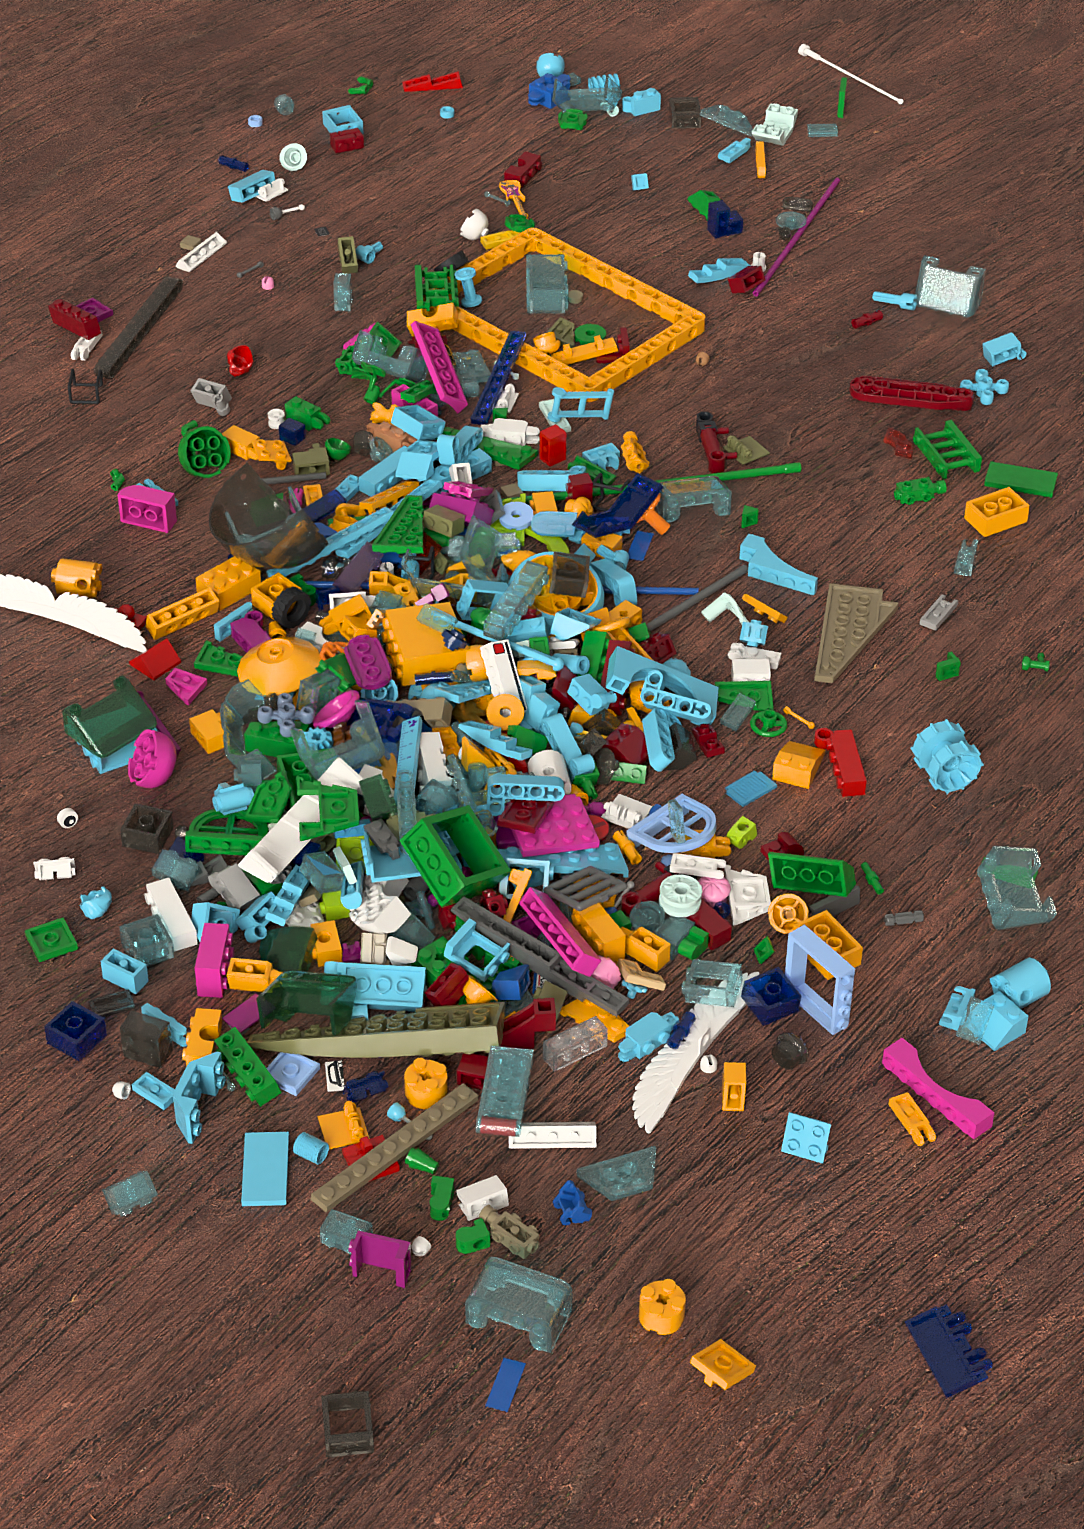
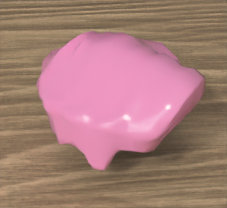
M598 955L602 961L591 977L614 989L622 979L619 968L609 957Z

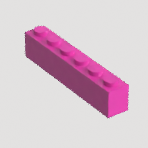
M530 887L519 904L570 968L590 977L602 960L548 894Z

